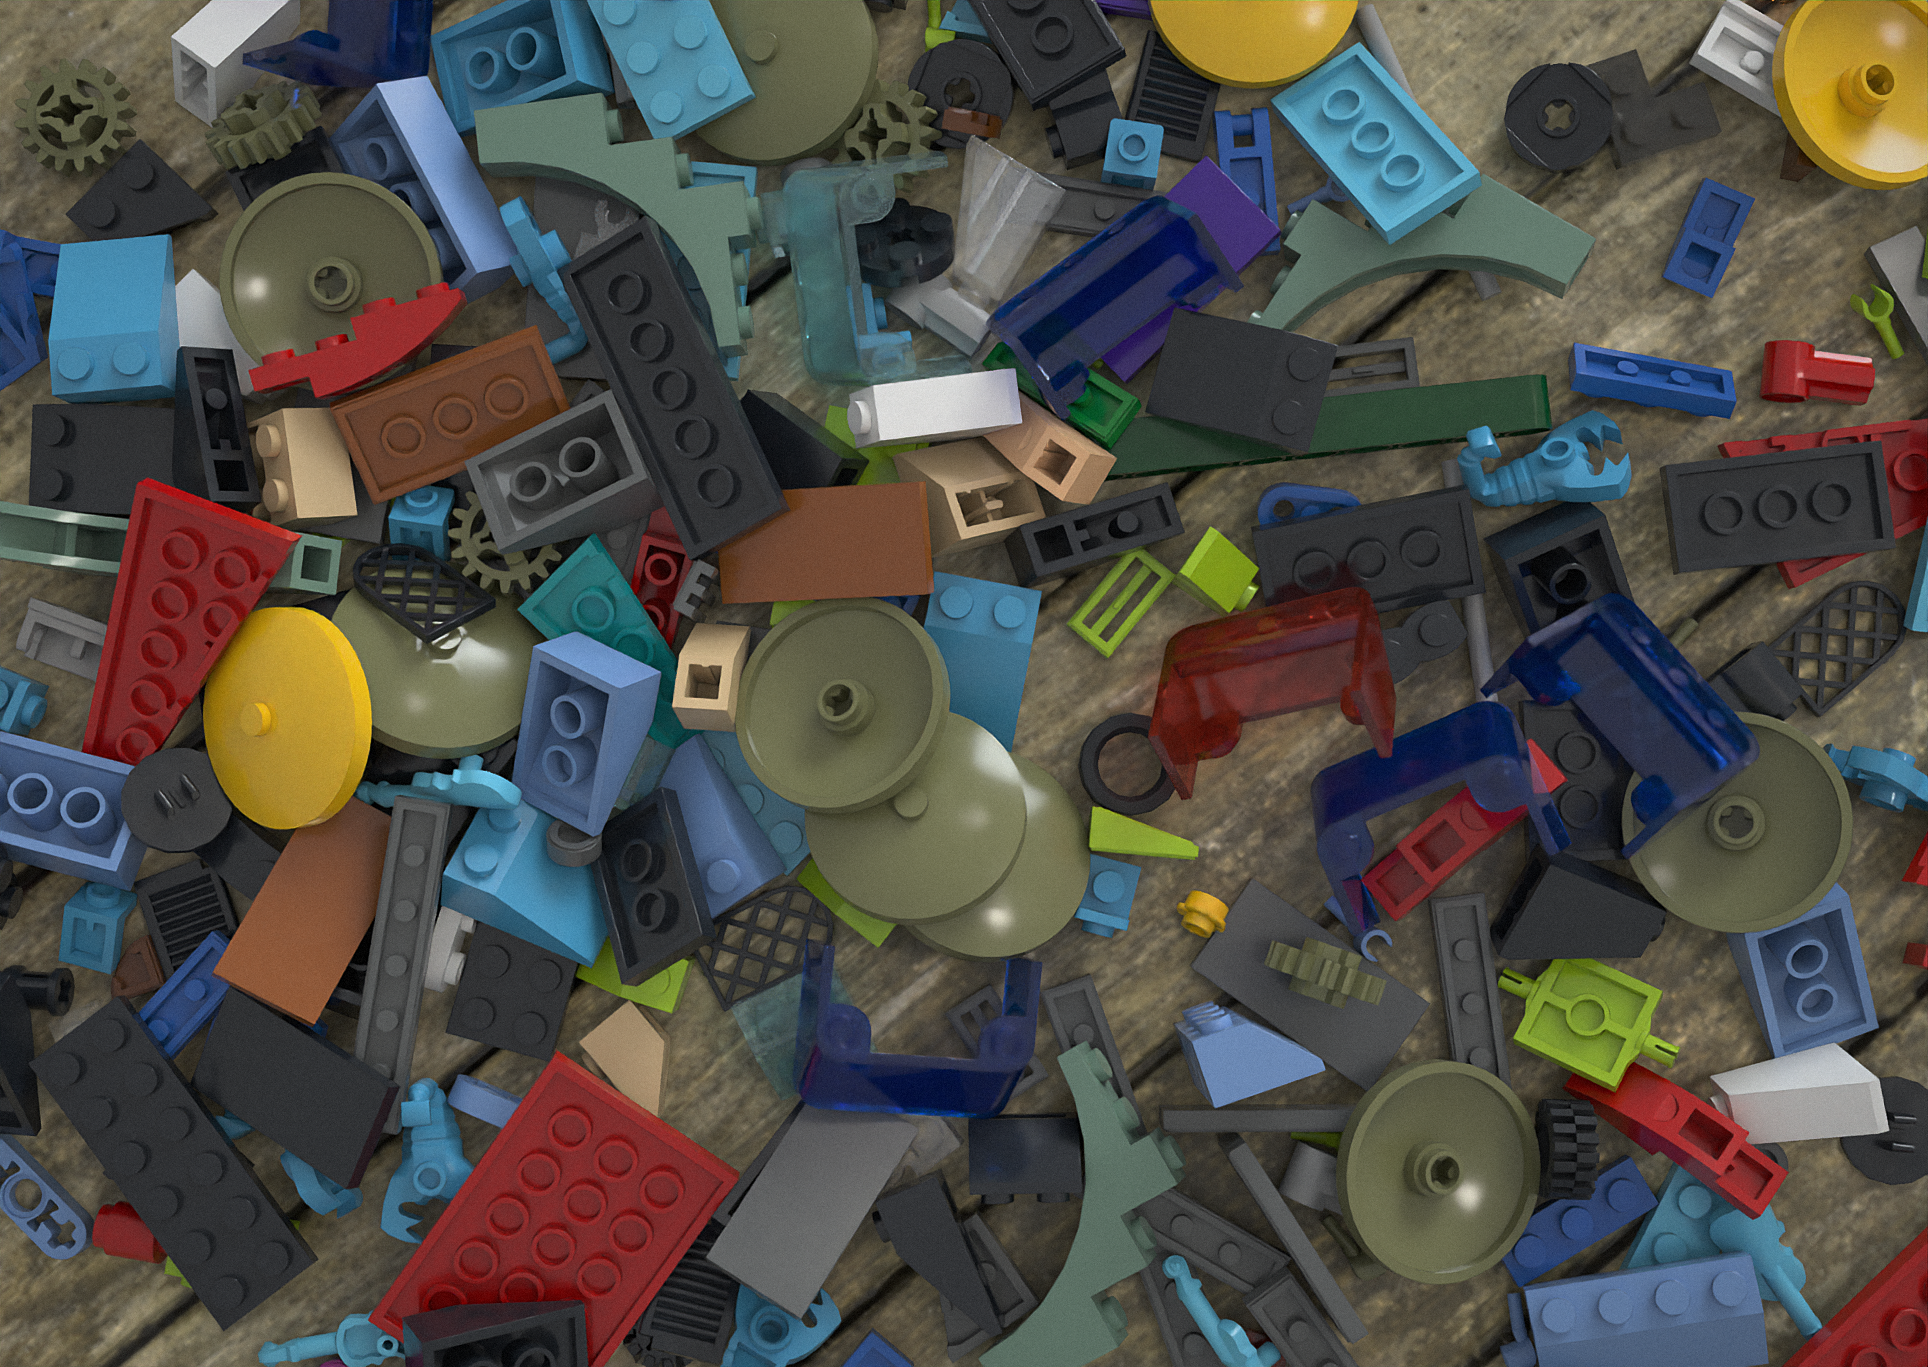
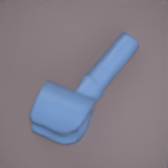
M1329 177L1325 186L1287 205L1292 216L1296 210L1304 212L1312 199L1320 204L1327 203L1333 199L1339 202L1350 199Z
M1333 895L1323 904L1348 928V931L1354 936L1353 944L1355 950L1368 960L1378 961L1373 955L1369 954L1366 948L1367 941L1372 936L1378 935L1380 940L1392 947V939L1386 932L1375 926H1366Z
M1521 1293L1507 1294L1511 1329L1515 1341L1500 1346V1351L1506 1367H1533L1536 1364L1537 1356L1528 1337L1527 1329H1525Z

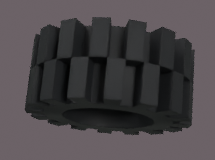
M1542 1099L1538 1104V1111L1535 1114L1536 1127L1534 1129L1540 1151L1539 1194L1543 1199L1590 1200L1592 1198L1591 1194L1595 1193L1594 1181H1598L1599 1174L1596 1163H1599L1600 1153H1597L1599 1134H1596L1595 1131L1598 1123L1597 1118L1593 1117L1594 1108L1593 1105H1590L1589 1100Z

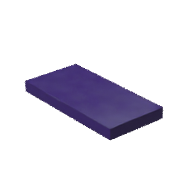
M1206 155L1073 285L1052 308L1058 315L1066 319L1071 328L1127 385L1162 351L1174 307L1201 313L1282 235L1281 229Z

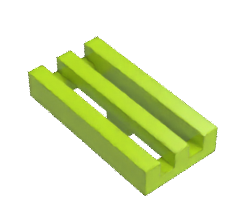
M1144 549L1123 556L1066 626L1080 635L1090 646L1092 645L1102 656L1108 659L1176 575ZM1137 558L1144 565L1092 628L1089 629L1082 622L1133 560ZM1153 571L1160 579L1106 643L1099 635Z

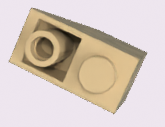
M695 624L679 654L672 708L684 729L736 732L735 713L739 682L747 664L751 634L749 626Z
M628 1000L579 1041L586 1050L581 1057L595 1076L601 1080L608 1077L622 1094L660 1118L664 1114L671 1037L645 1005Z

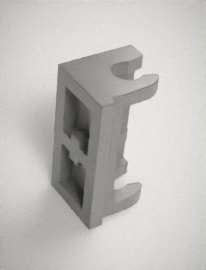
M31 597L27 606L29 608L17 638L16 649L24 651V656L96 682L108 623L55 603Z

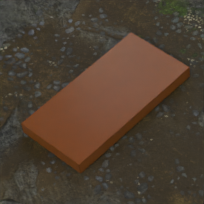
M537 325L330 402V411L374 505L466 471L467 467L464 461L571 409Z
M926 481L781 490L790 511L718 551L722 604L925 595L934 592Z
M351 796L344 807L325 822L315 826L296 828L211 976L313 1028L376 915L392 817Z

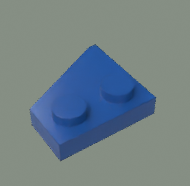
M13 242L0 250V391L48 358L22 249L17 242Z

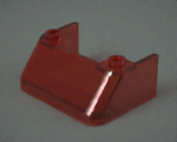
M1360 587L1344 588L1194 624L1183 628L1171 637L1165 648L1148 739L1181 800L1192 798L1198 761L1211 758L1218 759L1228 755L1241 738L1243 723L1340 702L1341 711L1349 723L1365 725L1380 758L1392 756L1397 697L1378 612L1369 592Z

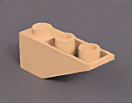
M1018 390L1022 423L983 436L1022 473L1060 500L1090 505L1117 458Z

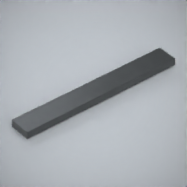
M1091 974L1040 991L1061 1053H1065L1084 1041H1087L1091 1050L1098 1048L1105 1056L1111 1068L1112 1077L1108 1080L1118 1098L1124 1096L1128 1099L1139 1118L1140 1126L1136 1128L1140 1137L1147 1134ZM1157 1244V1246L1153 1247L1157 1256L1147 1267L1139 1270L1173 1367H1226L1183 1302L1179 1300L1174 1278H1168L1163 1272L1162 1262L1167 1257L1176 1254ZM1186 1261L1191 1277L1200 1280L1195 1265ZM1201 1286L1200 1289H1201V1291L1203 1292V1294L1205 1295L1203 1286Z

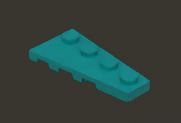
M593 532L517 610L549 640L577 631L662 672L653 722L648 730V734L665 751L670 753L694 735L699 733L701 735L705 730L684 729L672 708L678 660L601 541Z

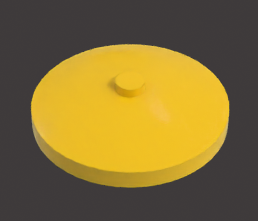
M1148 0V5L1153 22L1162 40L1183 64L1199 75L1223 85L1245 89H1260L1296 80L1322 64L1334 52L1347 33L1359 0Z
M1806 0L1791 14L1784 24L1776 42L1772 63V82L1777 106L1783 122L1797 145L1816 165L1828 174L1848 184L1865 189H1899L1913 185L1928 177V2L1925 0Z
M270 607L251 613L206 681L203 721L209 758L224 792L231 802L249 819L273 829H296L315 826L333 817L344 807L362 778L370 751L372 735L371 701L366 677L356 652L344 634L331 621L317 612L300 607Z

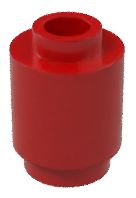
M120 1200L115 1205L105 1204L101 1207L96 1216L92 1232V1241L95 1247L103 1248L105 1254L154 1264H160L165 1260L168 1254L130 1202Z

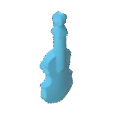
M478 755L462 757L458 770L454 769L452 775L438 772H416L411 785H391L387 781H380L376 786L371 782L364 781L357 786L353 797L368 805L376 802L386 808L393 807L395 796L405 795L452 803L454 806L513 810L518 808L522 792L505 778L482 771L483 758Z
M1729 1202L1717 1208L1708 1221L1710 1238L1722 1250V1254L1743 1250L1751 1255L1760 1298L1769 1301H1780L1801 1335L1809 1341L1823 1326L1799 1292L1806 1282L1803 1264L1794 1257L1791 1247H1785L1779 1242V1238L1785 1232L1784 1223L1776 1219L1770 1204H1768L1762 1215L1754 1220L1750 1219Z
M1173 1255L1167 1257L1162 1262L1164 1274L1168 1278H1174L1179 1300L1183 1302L1226 1367H1271L1281 1359L1280 1352L1273 1343L1267 1341L1256 1350L1240 1325L1232 1320L1220 1319L1200 1289L1202 1286L1200 1280L1191 1277L1187 1262L1183 1257Z
M370 1311L368 1314H350L346 1316L340 1323L337 1332L303 1338L298 1337L281 1345L267 1341L258 1352L259 1362L265 1366L275 1367L281 1361L298 1362L310 1358L339 1354L342 1361L348 1367H366L370 1364L381 1365L385 1358L393 1356L401 1357L405 1360V1350L402 1342L368 1321L372 1313Z

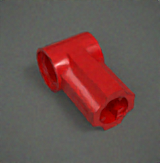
M1775 340L1765 343L1759 397L1761 399L1780 403H1803L1810 399L1857 406L1867 403L1875 380V368L1872 364V358L1814 351L1815 346L1800 341Z

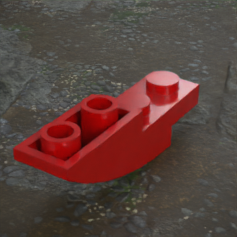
M445 282L415 291L417 300L396 305L394 297L362 305L364 314L350 318L357 340L349 342L347 334H340L316 341L317 351L295 356L294 349H286L261 357L263 366L248 370L254 391L269 394L311 382L315 398L325 401L355 391L381 379L422 352L453 323L468 304L465 293L459 288L450 290L448 283Z
M664 506L651 512L648 529L642 535L630 587L672 650L683 615L673 609V603L694 561L689 560Z
M1530 738L1421 823L1396 845L1397 849L1365 875L1361 881L1395 922L1400 921L1476 855L1491 847L1567 782L1568 779L1537 743Z
M1635 1062L1628 1066L1616 1092L1575 1073L1571 1074L1562 1089L1577 1100H1589L1597 1115L1652 1156L1659 1151L1752 1220L1762 1215L1789 1173L1746 1141L1749 1135L1748 1131L1698 1097Z

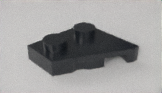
M139 139L65 215L92 241L169 235L173 233V228L199 219L206 222L214 219L219 213L156 152Z

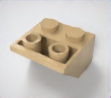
M282 408L247 423L262 502L246 515L286 530L328 525L357 516L349 450L330 408Z
M984 436L898 453L893 456L901 482L926 481L932 558L1003 542L1020 525L1046 518L1034 481L1016 468Z

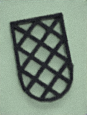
M405 543L380 545L367 550L359 556L353 566L354 587L358 592L426 644L496 608V599L435 554L420 546ZM406 555L408 556V561L388 560V556ZM415 558H418V559L423 560V561H425V562L415 561ZM363 567L379 568L377 576H363L360 573ZM386 568L406 569L405 577H385ZM413 570H434L433 578H412ZM440 573L448 577L450 580L440 579ZM366 584H376L375 591ZM383 585L403 586L402 594H382ZM411 586L431 587L430 596L409 595ZM438 587L459 588L458 596H437ZM465 591L470 593L475 598H466ZM389 602L400 603V609H397ZM408 603L428 604L427 613L407 612ZM436 604L456 605L455 614L434 613ZM463 606H473L463 611ZM415 621H426L425 629ZM433 622H443L432 628Z
M1868 580L1849 582L1828 593L1822 601L1767 647L1775 656L1792 658L1790 675L1799 686H1817L1816 703L1801 686L1800 688L1804 692L1799 697L1818 718L1882 664L1887 663L1889 658L1895 654L1905 638L1907 628L1903 624L1906 612L1897 595L1884 585ZM1858 587L1876 590L1875 606L1857 604ZM1850 589L1849 603L1831 602L1839 594ZM1884 597L1890 601L1893 607H1883ZM1822 609L1821 627L1803 626ZM1830 609L1848 610L1847 630L1829 628ZM1856 611L1875 613L1873 632L1855 630ZM1883 614L1897 615V634L1881 633ZM1802 632L1820 634L1819 653L1800 652ZM1793 634L1792 651L1775 649ZM1828 635L1846 636L1845 656L1827 654ZM1854 637L1873 639L1872 658L1853 657ZM1881 640L1894 641L1889 649L1880 657ZM1800 659L1818 660L1817 680L1799 678ZM1826 661L1845 663L1844 682L1825 680ZM1853 663L1870 665L1852 680ZM1825 687L1842 689L1824 704Z
M787 885L765 891L759 897L713 920L714 926L721 923L716 941L706 944L713 947L708 965L699 949L694 954L702 968L703 975L710 983L723 1011L726 1012L786 979L807 971L828 950L833 938L834 923L830 909L807 888ZM787 891L783 906L764 901L775 894ZM794 892H802L813 898L808 914L789 909ZM818 904L823 909L826 920L814 916ZM755 905L749 924L731 918ZM761 907L780 912L775 932L756 926ZM786 915L806 920L800 940L781 934ZM812 923L828 927L827 939L823 947L806 942ZM728 924L747 930L741 949L722 943ZM753 932L772 938L767 957L748 952ZM779 940L798 946L792 965L773 959ZM804 948L819 953L809 962L799 966ZM720 950L739 955L733 975L714 969ZM745 958L764 963L759 982L739 977ZM770 966L790 971L765 984ZM713 976L731 981L726 999ZM737 983L755 989L732 1002Z

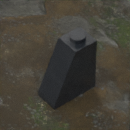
M748 389L745 396L739 400L781 490L857 485L870 460L778 393Z
M1538 842L1489 929L1491 940L1498 956L1508 960L1641 958L1649 942H1654L1660 936L1665 925L1667 911L1647 891L1643 884Z

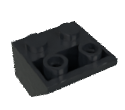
M1076 1112L968 1114L970 1195H981V1203L1014 1202V1194H1037L1038 1202L1060 1203L1070 1201V1193H1082L1079 1125Z

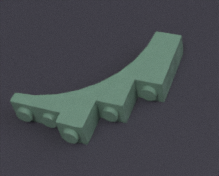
M602 93L474 110L479 163L493 178L536 176L575 182L610 195L643 216L655 220L658 228L678 246L693 267L710 306L719 349L726 358L748 355L746 339L755 337L754 321L751 307L742 306L740 286L748 285V270L744 253H736V250L757 247L755 230L763 229V215L759 197H751L743 181L686 189L685 186H692L694 184L689 153L681 154V150L673 137L616 144L624 142L622 117L619 109L612 110V107Z
M1485 174L1481 175L1482 186L1451 205L1449 213L1454 218L1440 212L1391 245L1384 240L1367 219L1364 225L1369 228L1368 231L1312 199L1304 213L1296 210L1292 214L1282 231L1281 238L1285 240L1283 243L1284 256L1287 261L1294 264V267L1291 268L1285 265L1281 269L1270 288V293L1274 295L1273 299L1263 313L1256 310L1250 316L1247 323L1294 332L1320 309L1358 288L1396 275L1438 269L1483 271L1524 281L1563 299L1592 255L1596 238Z
M0 501V560L43 566L45 569L88 576L118 577L129 519ZM294 532L302 535V538L265 593L336 595L342 541Z
M1087 1041L1057 1057L1074 1096L1084 1138L1086 1185L1079 1228L1065 1266L1042 1304L1023 1324L992 1344L979 1357L983 1367H1082L1118 1348L1129 1335L1125 1329L1128 1326V1320L1119 1301L1114 1296L1108 1297L1104 1289L1147 1267L1157 1256L1153 1248L1157 1246V1240L1151 1226L1143 1216L1136 1218L1132 1209L1176 1186L1186 1176L1182 1168L1186 1165L1185 1156L1179 1144L1171 1135L1165 1137L1160 1127H1157L1140 1137L1136 1130L1140 1126V1122L1133 1106L1126 1097L1118 1098L1108 1080L1112 1077L1109 1063L1098 1048L1091 1050Z

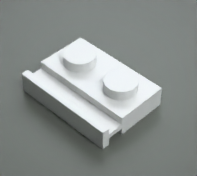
M1726 0L1719 9V13L1711 23L1689 64L1781 117L1774 95L1772 63L1776 42L1783 25L1740 0Z

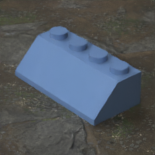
M428 76L377 83L333 133L330 139L347 174L368 179L383 186L404 201L418 215L427 227L438 250L444 283H448L450 290L459 288L463 291L469 304L500 288L515 273L509 258L518 254L517 246L505 226L491 193L483 182Z
M0 731V843L5 846L8 859L131 891L147 850V846L130 832L121 812V791L129 772L135 766Z
M1213 1001L1201 1003L1183 1010L1182 1013L1185 1020L1173 1023L1193 1083L1214 1108L1326 1070L1321 1058L1294 1040L1225 1006L1218 1007V1005L1213 1004Z
M1743 1250L1523 1286L1539 1367H1749L1769 1364L1764 1311L1751 1255Z

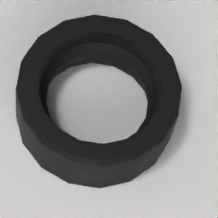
M1126 713L1112 716L1092 729L1081 746L1078 768L1082 786L1093 802L1117 814L1133 816L1152 812L1169 800L1179 784L1183 762L1179 744L1166 726L1150 716ZM1129 732L1141 734L1151 740L1160 752L1162 762L1160 777L1153 788L1142 795L1133 797L1118 795L1107 788L1100 777L1098 769L1099 755L1106 742L1116 735Z

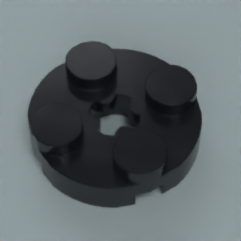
M956 39L940 43L936 47L931 48L917 60L908 79L909 91L913 89L925 95L926 99L923 106L936 110L938 116L929 123V127L942 132V137L933 142L945 147L961 149L984 144L990 140V137L941 128L945 109L953 107V97L947 94V88L950 84L959 85L963 78L971 82L970 91L975 94V100L973 104L964 103L961 108L1000 116V119L1003 120L1002 129L1008 122L1013 110L1015 91L1011 73L996 51L974 40Z
M1570 62L1568 64L1557 63L1550 65L1548 63L1539 65L1524 74L1514 85L1508 96L1504 116L1508 142L1520 159L1536 169L1559 174L1570 169L1579 168L1597 156L1609 138L1614 116L1611 95L1604 81L1586 66ZM1565 104L1571 107L1572 111L1568 119L1572 124L1564 130L1558 126L1551 130L1546 127L1545 124L1548 122L1549 116L1545 110L1550 105L1557 109L1562 108Z
M904 198L884 200L879 204L878 212L863 218L846 235L848 253L852 260L853 270L860 279L875 286L886 288L902 287L900 278H911L917 275L919 284L930 281L945 272L955 259V236L951 216L928 207L910 206L909 202Z

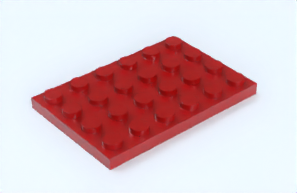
M557 1050L376 1305L368 1321L404 1344L402 1317L454 1305L581 1300L585 1304L588 1367H604L708 1223L711 1216L739 1180L740 1172Z

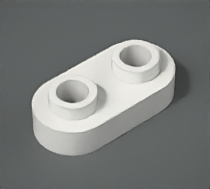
M441 907L432 937L425 988L442 993L448 983L455 986L458 984L466 963V954L460 953L466 932L473 934L478 920L447 907Z

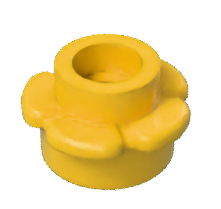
M1193 890L1190 891L1185 903H1178L1177 911L1179 914L1184 915L1181 925L1191 933L1200 937L1210 938L1212 932L1216 930L1220 933L1225 931L1226 923L1224 920L1229 912V908L1219 899L1207 893Z

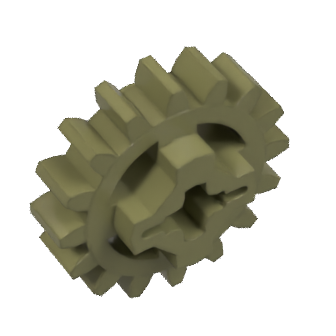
M63 58L60 59V72L55 74L45 65L40 67L44 80L39 85L30 80L25 81L24 85L32 95L29 100L16 99L15 105L26 112V117L16 120L14 124L21 132L29 134L21 144L32 154L37 153L36 161L48 169L55 165V170L66 177H70L74 167H76L79 173L88 178L92 177L93 164L98 163L106 170H109L112 164L108 156L113 151L122 156L127 152L120 141L122 137L136 136L137 131L125 122L126 119L137 115V109L129 102H123L131 93L122 83H115L116 76L107 68L102 67L97 71V67L88 59H82L77 70L69 60ZM85 86L99 90L105 100L90 97L85 91ZM48 136L62 139V142L67 145L68 150L54 147Z
M875 79L870 97L866 105H863V110L850 129L844 131V135L828 147L839 151V156L831 163L834 169L842 172L846 171L842 179L845 185L853 188L859 187V193L873 198L878 193L881 197L894 199L896 187L909 194L914 191L912 177L918 176L926 180L930 175L923 165L926 159H939L940 154L930 149V143L941 138L942 132L929 127V123L938 114L936 110L923 106L926 99L925 95L913 89L909 91L908 85L896 80L889 85L885 81ZM896 105L905 112L910 124L902 122V112L896 110ZM862 154L865 157V166L871 168L872 173L863 166L858 155Z
M296 80L290 85L286 81H281L277 85L272 84L269 87L265 86L254 91L250 88L235 97L236 101L231 107H227L224 110L225 112L221 113V118L211 122L213 129L205 132V137L207 138L205 143L218 164H223L226 169H230L238 164L240 169H243L249 164L253 165L256 162L261 164L270 158H274L276 161L292 152L291 146L303 140L302 136L305 135V131L315 128L316 124L313 120L322 115L319 110L320 105L307 84L302 85L300 80Z
M471 491L465 494L472 505L470 509L466 511L455 508L453 511L455 517L462 522V527L448 530V536L452 540L461 543L462 546L451 552L452 558L456 562L469 561L464 567L462 574L469 580L482 574L480 588L488 593L497 582L500 583L501 592L505 597L512 596L514 584H520L530 594L534 592L533 578L539 576L545 581L550 576L549 571L546 569L549 563L561 565L565 561L555 550L556 546L569 544L570 539L543 545L540 553L532 562H530L529 556L533 548L502 555L498 551L487 521L482 531L475 533L477 524L484 515L478 496ZM493 558H499L506 562L510 571L492 569L481 560L486 559L488 561Z
M1306 937L1302 950L1272 940L1264 965L1293 976L1288 988L1289 990L1342 1009L1345 1007L1348 996L1378 1006L1387 982L1381 978L1358 971L1362 956Z

